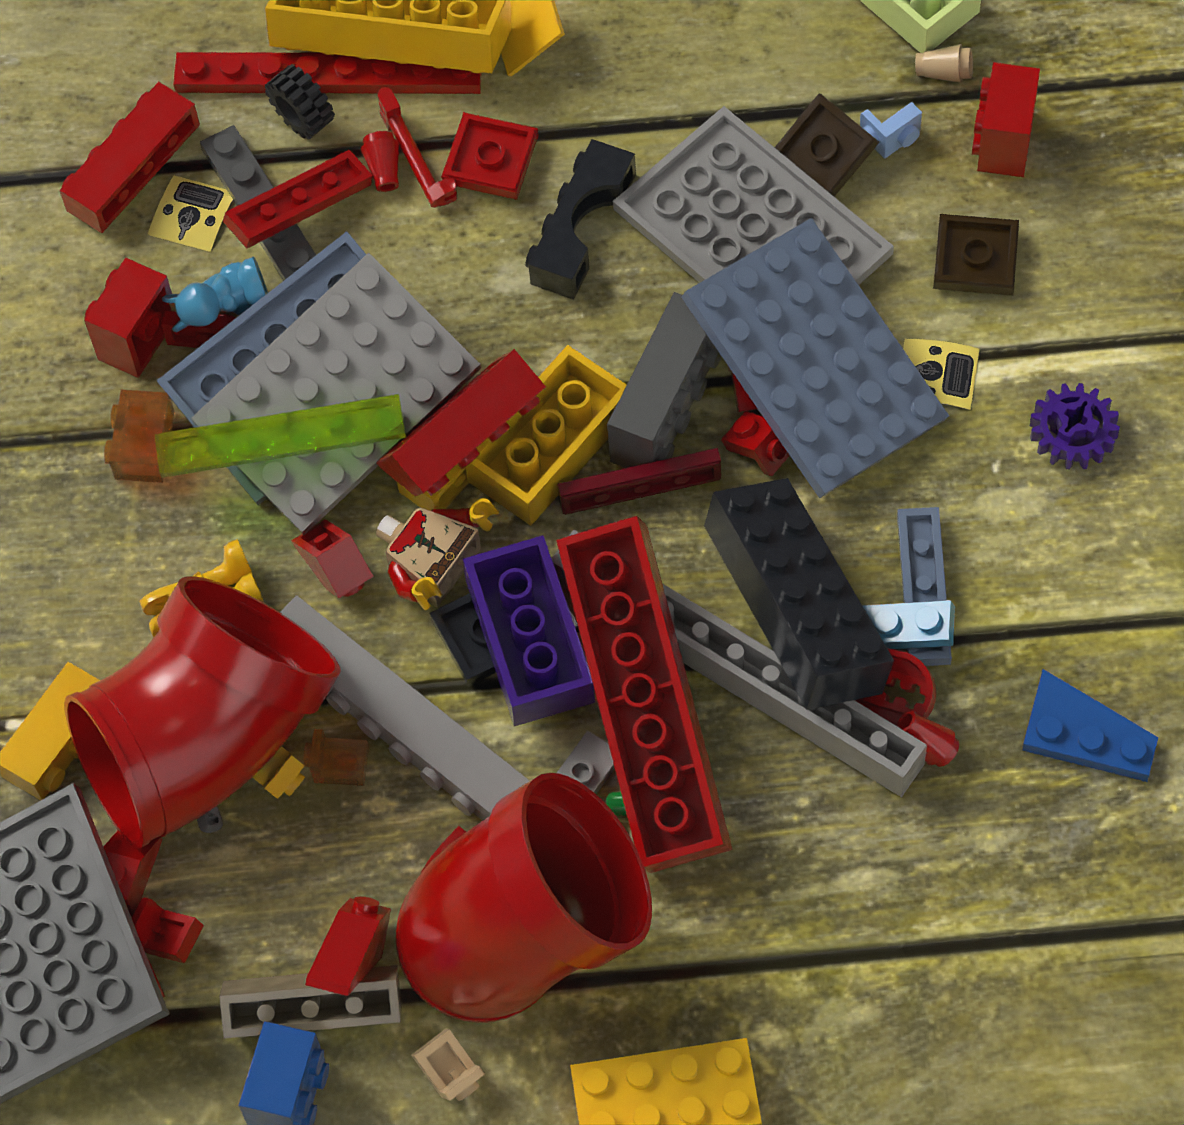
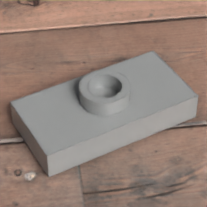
M587 731L557 773L579 781L597 794L615 770L609 744Z

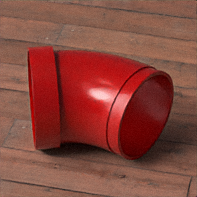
M196 576L181 578L157 618L160 630L151 642L134 659L115 673L90 685L88 689L82 692H74L65 698L64 709L68 729L85 774L116 829L137 849L148 845L151 840L157 837H164L200 818L247 783L276 754L294 732L304 715L313 714L319 710L341 672L340 665L332 653L300 625L258 599L210 579Z
M560 773L541 774L501 798L495 804L488 818L451 843L418 876L405 897L397 918L395 943L401 969L414 991L431 1007L449 1017L475 1023L496 1022L508 1019L534 1005L550 987L579 968H598L639 945L647 936L652 920V897L649 881L642 860L629 834L600 797L587 786L569 776Z

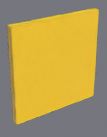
M510 0L512 29L501 52L508 76L512 77L565 35L554 0Z

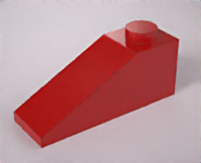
M359 896L354 899L350 898L338 910L307 975L305 985L348 996L382 958L391 908L379 906V901L370 897Z

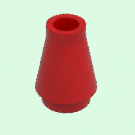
M376 131L366 135L363 138L364 145L361 147V152L370 173L373 175L376 190L379 192H389L399 187V142L394 139L393 133L389 131Z
M912 710L904 713L897 723V727L927 744L925 763L928 765L943 767L954 759L959 750V740L955 737V732L952 729L924 718Z

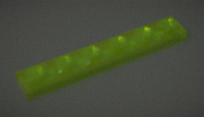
M399 394L154 434L159 472L162 478L406 438Z

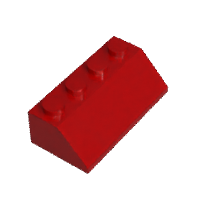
M513 349L494 360L378 460L376 464L415 497L426 491L432 496L450 481L445 474L453 467L458 465L463 469L480 455L476 447L488 438L493 443L511 428L506 421L519 412L523 417L541 402L537 395L546 386L518 352Z

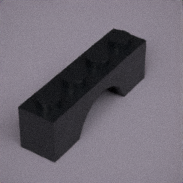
M591 139L585 152L580 151L573 166L574 175L570 183H563L557 198L558 206L554 214L549 213L546 216L541 230L542 238L538 246H531L525 262V266L529 268L531 285L573 300L590 268L588 247L574 233L578 223L585 215L595 209L613 206V201L631 186L636 176L635 153Z

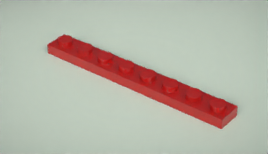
M176 52L173 82L175 92L265 93V84L288 65L293 64L296 68L300 67L303 69L304 74L308 73L312 77L314 84L317 82L321 87L319 89L321 93L378 94L381 88L387 87L394 94H481L482 73L451 68L438 69L433 66L410 63L399 64L386 60H366L359 57L337 54L325 55L323 53Z

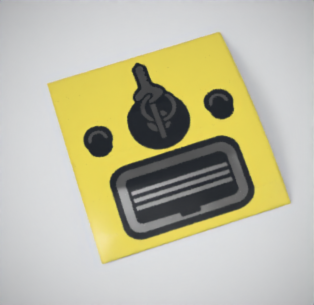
M174 175L160 200L147 235L211 252L224 219V214L233 199L226 189Z
M905 339L903 350L940 403L971 410L979 348L937 340Z

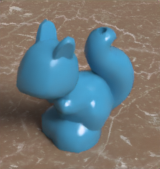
M251 257L243 262L226 265L221 268L219 273L212 275L204 282L189 284L179 294L165 295L161 299L162 302L175 303L176 313L180 321L172 329L173 332H178L188 325L197 327L209 325L215 321L221 311L241 315L264 297L268 290L255 257Z

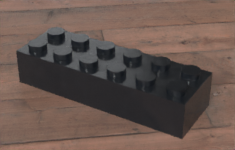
M785 478L713 492L704 527L806 710L883 694L894 659L789 479Z

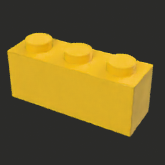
M67 662L0 751L1 777L40 801L49 792L57 790L64 780L67 767L74 758H79L66 721L65 698L74 692H82L88 689L90 685L100 680L72 663Z

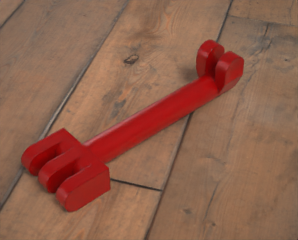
M387 87L381 88L378 91L380 116L387 130H392L396 140L399 142V146L430 206L435 208L454 202L457 199L455 180L446 178L436 183L401 116V107L393 91Z

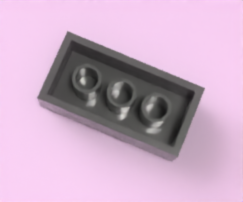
M673 293L607 423L610 462L618 466L629 468L672 458L675 445L672 443L677 433L684 434L691 418V411L689 409L694 400H701L707 386V379L705 377L710 367L715 369L722 356L681 298L682 294Z

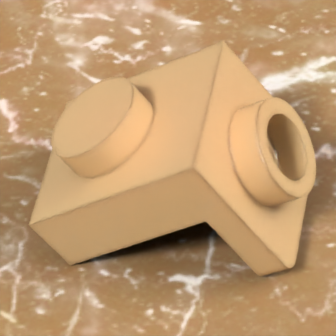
M447 1028L411 1055L441 1098L449 1101L453 1098L461 1101L471 1095L479 1087L477 1080L485 1074L480 1066L473 1063L451 1030Z

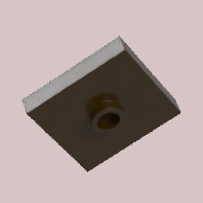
M819 93L774 148L835 197L880 142Z
M940 214L933 289L1013 296L1019 220Z

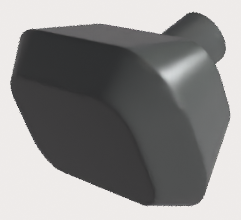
M218 805L197 819L201 831L212 833L222 828L223 820Z

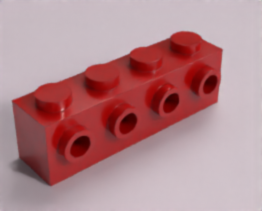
M159 81L149 92L143 93L137 101L136 107L125 119L122 118L115 124L112 133L100 146L94 147L84 164L64 180L59 191L66 211L100 233H103L200 126L195 103Z

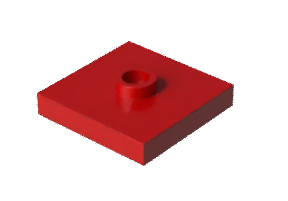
M463 112L441 176L442 180L451 178L455 180L456 187L517 200L539 136L538 128Z

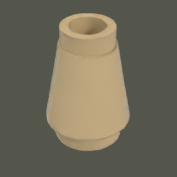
M962 44L924 53H916V75L962 83L963 79H972V49L963 48Z

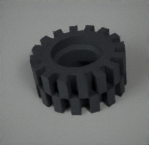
M293 64L288 65L265 84V93L270 98V104L276 107L275 112L278 116L281 115L284 118L283 122L287 126L291 125L292 130L296 134L299 133L302 138L311 139L334 120L335 113L332 111V104L326 101L328 97L325 93H321L319 90L321 87L317 82L314 84L312 77L308 73L304 74L303 69L300 67L296 68Z

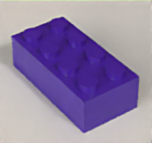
M544 535L463 558L466 583L514 727L595 703V691L590 670Z

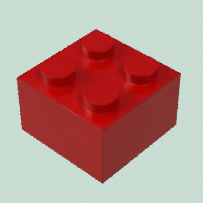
M993 62L991 77L982 78L979 110L976 113L971 154L979 156L977 171L1024 178L1040 68Z
M126 257L119 268L114 269L109 274L104 291L97 301L94 300L89 304L84 317L99 361L137 378L140 377L165 338L162 328L164 311L176 312L175 303L162 302L161 299L165 295L172 294L167 275Z

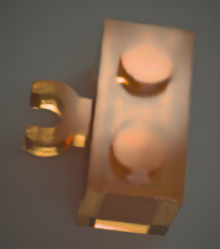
M121 389L119 404H113L111 409V427L114 428L113 438L106 441L104 450L105 463L110 464L115 480L163 483L175 414L172 401L166 392Z

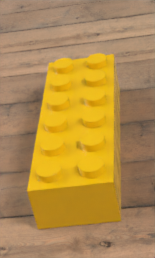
M269 0L265 7L269 46L320 52L325 55L353 56L366 60L394 61L399 64L426 65L438 69L467 70L473 73H493L512 29L510 0Z

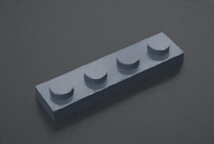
M939 507L897 509L903 602L946 601ZM951 646L907 648V653L917 657L925 666L951 665Z

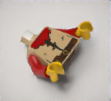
M482 498L473 503L470 508L432 509L431 511L417 508L405 524L390 515L385 516L377 528L376 536L389 543L385 552L388 562L387 573L398 596L419 603L423 610H428L431 607L430 603L438 608L463 574V558L474 556L481 549L479 531L476 528L480 526L484 531H490L493 524L487 518L494 514L498 515L499 510L488 499Z

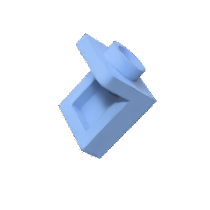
M911 102L881 123L867 109L860 114V126L880 142L875 150L885 159L902 146L904 148L908 147L917 140L921 130L922 112Z

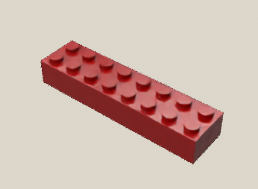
M633 516L556 540L634 845L642 860L645 871L653 873L733 850L647 525L638 516Z

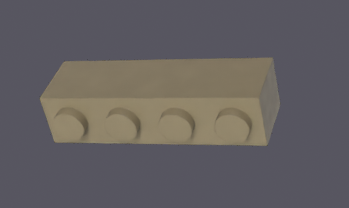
M398 965L373 967L348 996L306 986L308 973L223 981L219 995L224 1039L258 1036L261 1033L264 1021L305 1031L401 1022L402 1003Z

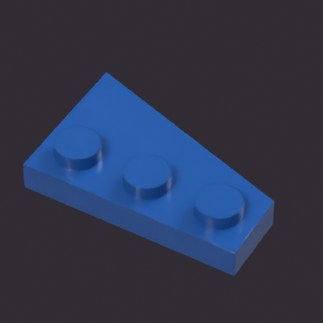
M1043 669L1022 751L1148 782L1158 737Z

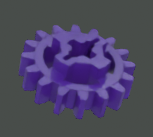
M1065 383L1061 385L1060 394L1057 395L1049 389L1046 391L1045 401H1036L1035 413H1031L1029 426L1032 427L1030 439L1031 441L1039 442L1037 449L1039 455L1045 454L1048 451L1051 453L1050 464L1054 465L1059 459L1065 460V468L1070 470L1073 462L1079 461L1080 466L1083 469H1087L1090 458L1100 464L1103 462L1104 451L1112 453L1115 439H1118L1120 426L1116 425L1119 413L1118 411H1109L1112 402L1110 398L1101 401L1097 399L1099 389L1094 388L1088 394L1084 392L1083 383H1079L1076 391H1070ZM1050 431L1056 434V438L1053 437Z

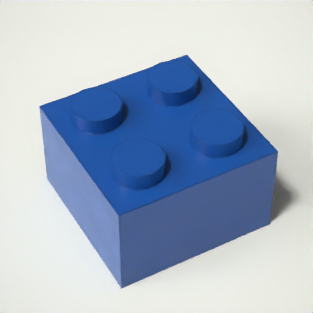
M264 1021L238 1105L247 1125H314L317 1114V1105L313 1104L317 1088L324 1089L329 1074V1063H325L324 1050L320 1047L316 1033Z

